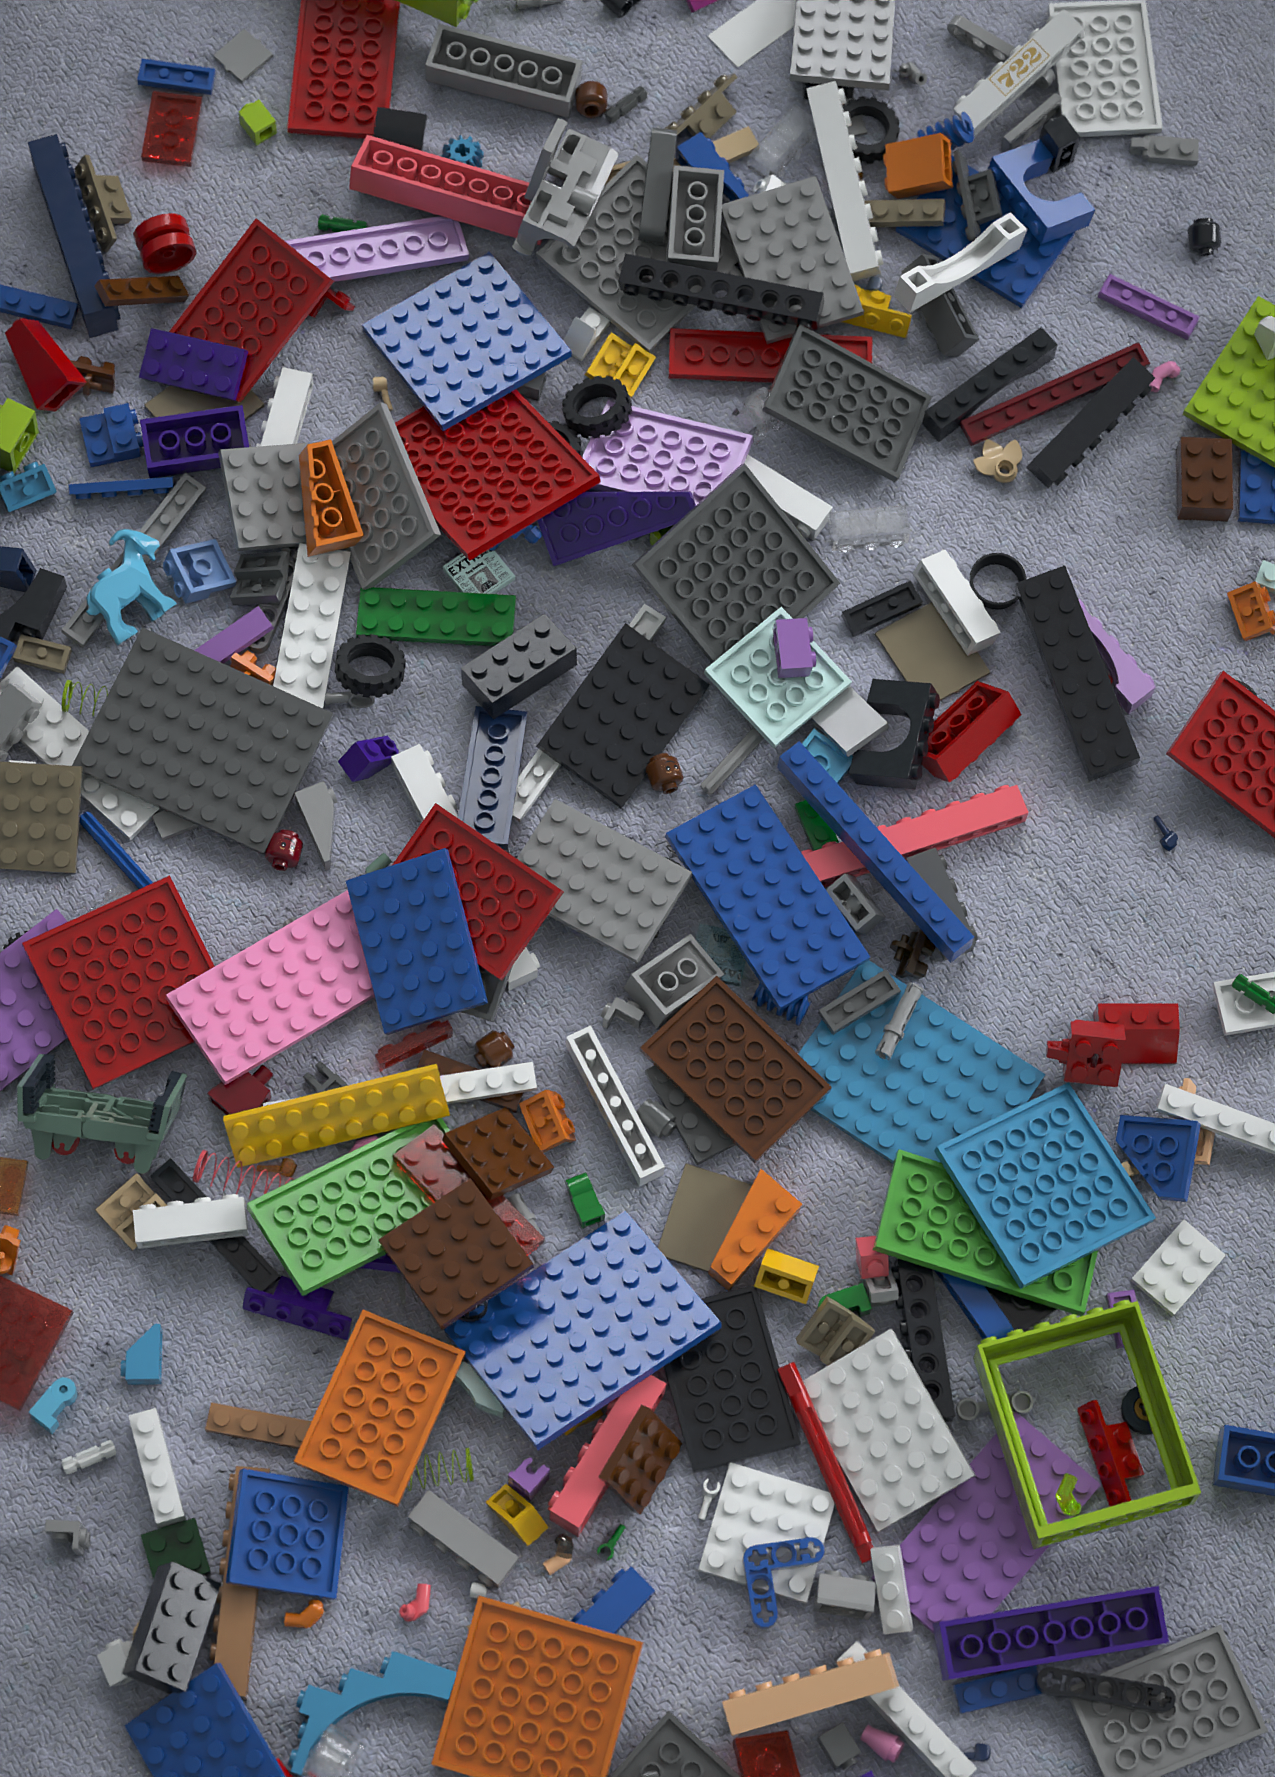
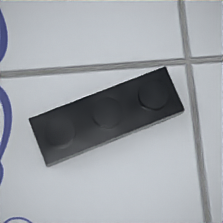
M910 580L843 611L841 616L852 636L855 637L922 606L923 601Z

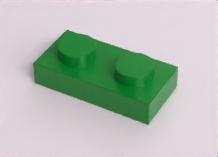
M806 800L795 804L794 808L812 851L821 849L824 844L832 841L839 843L835 832Z

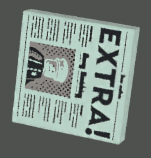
M491 550L485 551L470 561L462 553L443 566V571L460 592L495 594L515 580V575L499 555Z

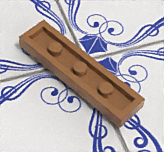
M211 1402L205 1431L299 1449L312 1421Z

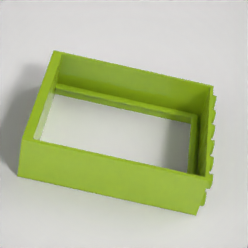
M1122 1300L1113 1304V1308L1103 1310L1102 1307H1097L1087 1311V1315L1076 1317L1075 1314L1061 1318L1059 1323L1052 1325L1049 1322L1039 1323L1033 1327L1034 1330L1023 1332V1329H1017L1007 1333V1337L996 1339L995 1336L981 1340L980 1344L976 1347L973 1360L1033 1549L1194 1505L1201 1494L1138 1301L1130 1303L1129 1300ZM1120 1332L1171 1490L1048 1524L998 1365Z

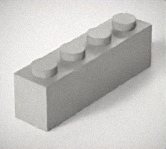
M430 1490L426 1492L408 1516V1521L411 1523L409 1528L421 1537L426 1534L434 1540L432 1545L443 1554H446L447 1551L456 1557L455 1563L466 1571L470 1568L479 1574L477 1579L489 1588L494 1585L499 1589L519 1562L517 1555Z

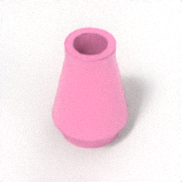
M870 1725L865 1728L860 1738L885 1762L889 1760L894 1763L905 1745L900 1740V1736L873 1728Z

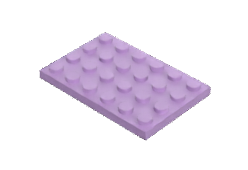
M608 400L602 414L609 411L616 402ZM631 406L632 413L628 415L629 420L627 423H623L621 429L612 431V434L608 436L601 435L600 438L594 439L591 436L582 458L600 476L601 483L591 489L604 492L691 491L697 505L737 467L744 464L753 443V435Z

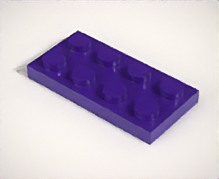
M151 328L139 378L236 401L248 351Z

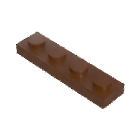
M179 275L100 279L95 284V288L105 307L185 302L190 296Z
M425 1049L417 1068L437 1064L440 1076L480 1070ZM524 1092L478 1100L502 1109L507 1107L510 1112L516 1113Z

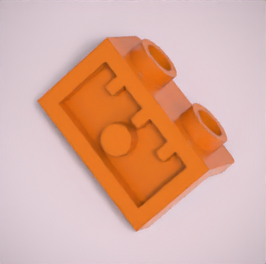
M1254 581L1227 592L1244 641L1268 632L1272 635L1275 634V612L1269 609L1267 602L1271 601L1266 587L1262 588Z
M544 1090L519 1103L533 1141L543 1153L564 1142L572 1143L576 1141L574 1124L566 1116L564 1111L565 1102L559 1093Z

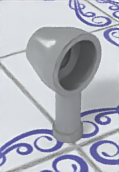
M351 690L340 693L326 692L325 704L349 702L353 707L366 708L374 704L375 696L366 698L362 694H352Z

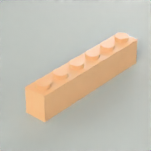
M877 1649L864 1653L865 1659L854 1662L853 1657L837 1661L838 1667L827 1670L826 1665L809 1669L811 1675L800 1678L799 1673L782 1677L784 1683L773 1686L772 1681L755 1685L756 1691L746 1694L745 1689L728 1693L730 1699L723 1701L722 1704L731 1735L898 1687L899 1683L890 1653L881 1654V1650Z

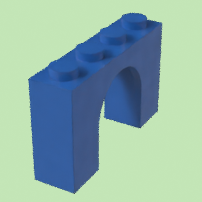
M1038 139L993 156L988 169L992 170L997 189L1001 192L1003 198L1008 201L1017 216L1022 219L1039 243L1044 244L1088 227L1095 208L1082 192L1062 200L1047 201L1036 197L1026 188L1025 181L1048 172L1054 157L1043 142Z

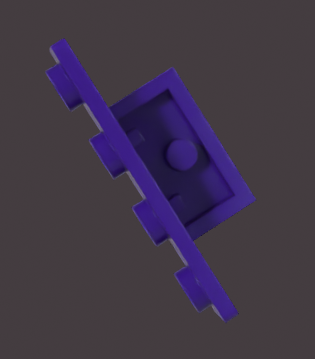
M282 1275L274 1294L247 1287L245 1290L242 1306L244 1310L347 1340L350 1335L352 1318L328 1311L334 1294L332 1290L320 1287L302 1296L292 1279Z

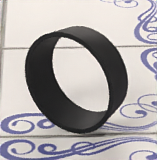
M1004 553L984 555L974 563L971 569L970 587L977 598L982 601L984 607L994 610L1008 608L1018 600L1017 596L1007 602L989 601L976 591L973 585L974 577L979 570L986 566L1001 565L1010 569L1016 575L1018 582L1026 580L1025 570L1020 562L1010 555Z

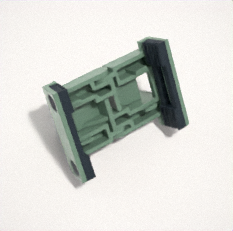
M39 1054L17 1086L18 1121L23 1122L26 1129H31L35 1156L38 1159L45 1160L51 1155L52 1148L60 1155L72 1154L79 1145L80 1138L115 1142L114 1153L120 1162L125 1164L134 1163V1168L138 1173H147L151 1167L152 1160L158 1154L161 1142L181 1107L188 1074L171 1071L167 1078L163 1096L158 1095L155 1102L122 1096L117 1098L108 1094L56 1088V1084H54L55 1055Z

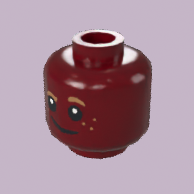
M286 829L279 830V832L273 834L265 857L274 869L286 871L287 868H293L298 865L303 843L297 833Z

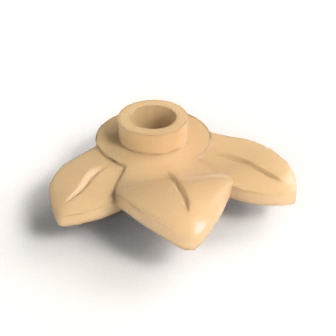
M986 439L982 449L983 457L973 460L976 469L983 475L993 476L1001 483L1013 481L1017 476V465L1022 460V450L1019 443L1013 440L1003 448L994 441ZM1005 469L1009 473L1003 474L1000 472V470Z

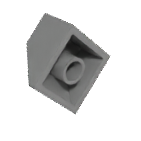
M825 1570V1574L819 1573L813 1611L865 1620L870 1619L874 1612L876 1582L869 1581V1577L864 1575H853L852 1578L841 1577V1572Z

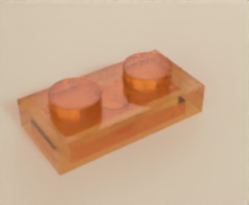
M0 1157V1214L19 1216L29 1164L27 1160Z

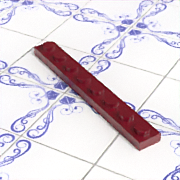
M1137 342L964 419L959 425L970 446H973L1103 388L1133 357L1145 368L1149 367L1150 361L1140 343Z

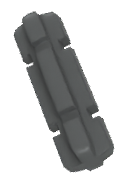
M638 86L633 90V94H627L615 103V107L611 106L605 111L606 119L610 123L616 122L620 119L619 116H624L638 106L637 103H642L648 97L647 91L642 86Z

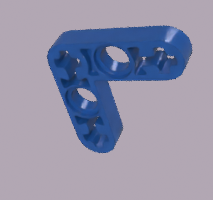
M808 1537L751 1546L745 1551L743 1566L753 1623L758 1628H771L778 1618L771 1571L817 1564L821 1561L825 1550L823 1543L819 1539ZM808 1544H813L814 1548L819 1549V1552L815 1554V1558H810L809 1554H800L801 1561H796L797 1552L794 1545H799V1551L806 1550ZM785 1547L791 1551L792 1558L789 1562L782 1563L777 1560L776 1551L779 1548ZM767 1549H771L773 1565H768L769 1559L761 1560L759 1566H755L754 1562L748 1561V1558L752 1557L753 1552H757V1555L761 1557L767 1556ZM758 1579L764 1580L768 1584V1591L763 1595L756 1594L752 1589L753 1582ZM770 1598L771 1603L766 1602L765 1606L766 1611L772 1613L773 1616L769 1617L768 1623H764L762 1618H757V1615L761 1613V1603L755 1605L754 1600L763 1601Z

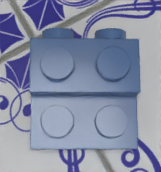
M216 539L170 549L163 562L165 574L167 576L171 575L175 582L174 592L178 598L182 597L185 604L207 599L212 592L233 588L236 584L234 575Z

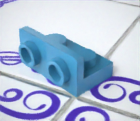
M36 461L24 466L25 472L15 475L12 471L0 476V494L8 512L57 493L45 464L38 465Z

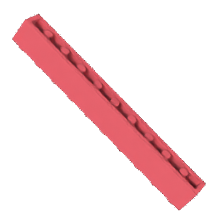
M1003 785L996 788L993 793L987 795L979 793L972 796L968 801L962 803L954 801L947 804L944 809L938 811L930 809L923 812L919 817L913 819L905 817L898 820L895 825L889 827L881 825L877 828L906 860L907 857L936 848L938 851L1026 821L1029 812L1018 785L1011 787ZM832 841L824 844L821 849L815 851L807 849L801 852L824 888L832 885L844 873L855 877L870 873L843 842L837 843Z

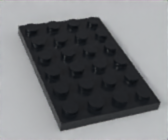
M625 623L536 747L616 806L622 808L647 774L646 766L650 763L649 760L653 756L662 753L710 684Z
M751 1285L701 1298L720 1320L722 1328L663 1366L693 1474L801 1445L788 1395L777 1371L779 1364L757 1288Z

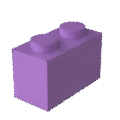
M807 618L776 620L772 630L778 678L809 677L812 668L816 667L815 651H811L810 643L813 642V629L808 627Z

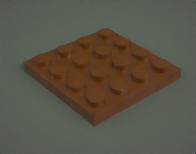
M471 1179L378 1239L381 1247L441 1330L534 1268L533 1262Z

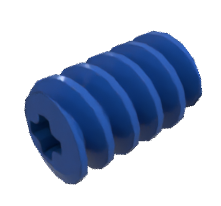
M962 112V120H960L958 115H953V124L946 118L944 119V127L940 122H936V131H934L932 126H927V134L922 129L918 130L917 133L918 137L942 133L950 139L952 151L956 146L962 147L965 143H972L974 140V128L969 115L966 112Z
M759 983L752 1001L757 997L758 1007H762L767 1002V1011L771 1012L776 1006L762 984ZM808 995L781 1011L777 1009L776 1015L780 1017L786 1011V1020L791 1021L796 1016V1025L800 1026L811 1005V1002H808Z

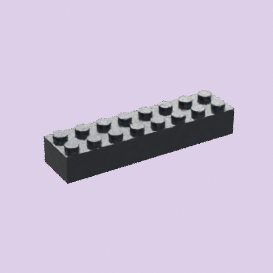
M1061 566L1016 583L1015 592L1089 782L1138 764L1140 760L1139 753L1066 566Z

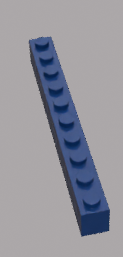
M799 741L780 755L777 766L778 770L950 963L968 950L974 939L971 932Z

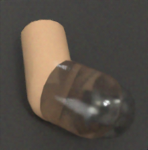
M559 1534L555 1538V1556L542 1563L549 1575L569 1564L572 1559L574 1543L567 1534Z

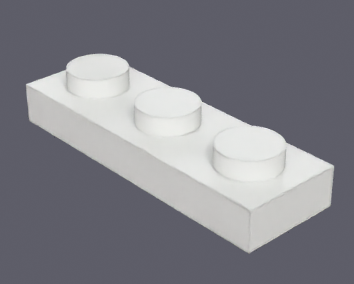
M900 1545L872 1548L871 1557L883 1634L912 1631L913 1625Z

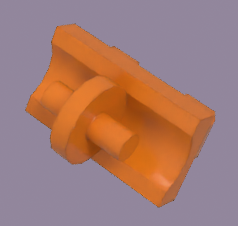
M248 650L241 655L235 652L231 656L230 667L267 684H273L276 674L274 666L265 664L262 669L256 666L257 657Z
M4 1225L0 1233V1275L7 1273L13 1276L21 1242L18 1239L20 1230Z

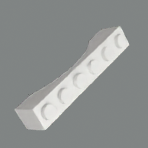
M1009 213L993 222L971 244L954 256L935 265L917 266L901 275L893 296L909 312H912L1020 249L1027 229Z

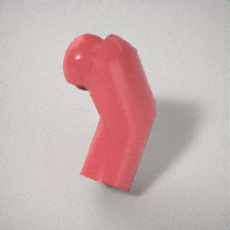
M417 1584L416 1599L400 1607L399 1614L405 1621H415L427 1613L431 1585Z

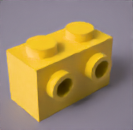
M767 1248L754 1287L807 1304L819 1266Z

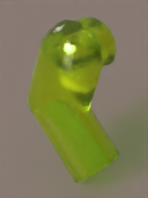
M1065 1473L1055 1498L1065 1515L1074 1516L1081 1511L1080 1502H1077L1072 1494L1078 1479L1071 1474Z

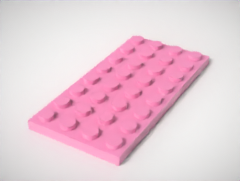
M348 890L166 994L167 1002L224 1085L375 997Z

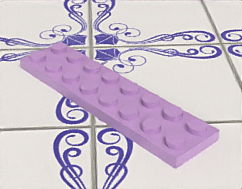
M443 216L285 241L334 280V282L469 260V252L459 221Z

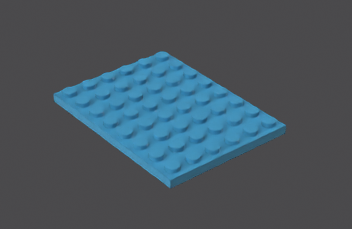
M870 960L860 965L837 999L882 972L883 969ZM891 975L901 990L899 995L834 1035L824 1021L821 1020L798 1053L832 1087L831 1091L811 1111L892 1164L898 1149L941 1162L934 1152L937 1146L1027 1103L1046 1074L922 994L903 1032L905 1035L898 1042L891 1060L880 1058L875 1054V1050L883 1038L885 1025L891 1021L907 987V984Z

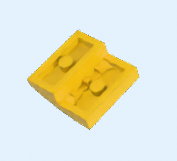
M611 332L584 375L590 379H594V376H601L602 378L611 376L614 380L617 378L622 382V385L626 386L631 398L656 357L636 343L631 346Z

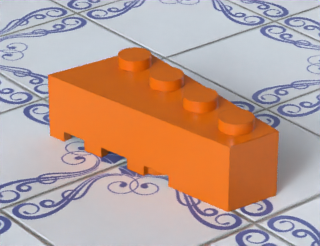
M331 439L307 444L299 454L307 556L309 557L355 546L364 534Z
M760 1169L708 1272L727 1291L733 1288L800 1212L802 1203L762 1169Z

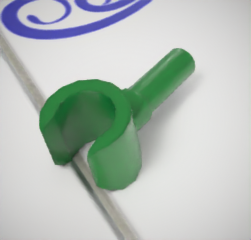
M620 1524L611 1539L598 1547L597 1555L600 1554L603 1547H609L611 1554L606 1561L614 1557V1547L626 1528L624 1525Z

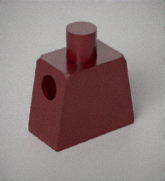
M261 1065L253 1074L247 1072L226 1085L220 1082L207 1093L208 1099L225 1115L262 1107L263 1103L269 1102L271 1099V1092L265 1084L274 1075L266 1066Z

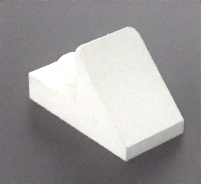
M591 307L586 310L580 319L575 317L563 340L571 349L572 356L582 362L608 328L610 320Z

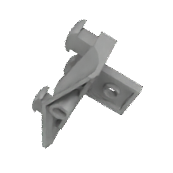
M560 118L557 119L541 151L524 196L525 199L532 202L522 220L518 236L512 246L515 252L523 256H531L538 240L545 238L556 239L565 243L571 249L574 248L619 155L611 147L570 128L558 148L567 122ZM549 173L564 180L562 188L546 181L547 174Z

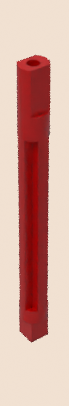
M795 1362L778 1368V1374L851 1543L856 1549L861 1563H866L872 1560L871 1549L874 1548L871 1542L872 1539Z

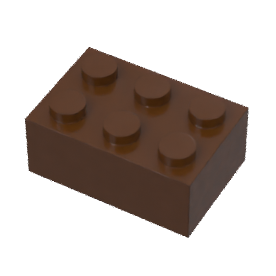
M1180 438L1176 448L1177 520L1228 522L1233 511L1232 439Z

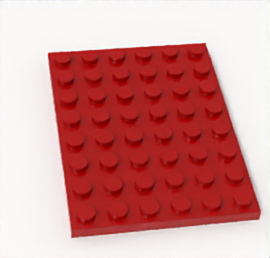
M516 389L445 431H442L424 407L395 422L437 526L469 561L601 483L599 474Z

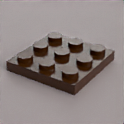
M507 1107L448 1131L441 1139L489 1200L551 1174L554 1169L552 1163Z
M641 1404L600 1473L599 1478L631 1511L641 1515L644 1508L649 1505L657 1486L665 1478L666 1471L671 1462L678 1456L683 1443L650 1408Z

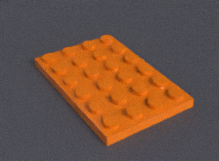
M363 1309L294 1459V1464L398 1507L461 1366L465 1351Z

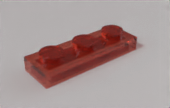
M440 1020L435 1021L426 1027L427 1030L419 1034L416 1032L410 1033L402 1038V1042L394 1046L387 1044L381 1047L378 1053L375 1054V1062L379 1070L383 1071L424 1051V1049L426 1050L453 1037V1029L449 1021L446 1020L442 1023Z

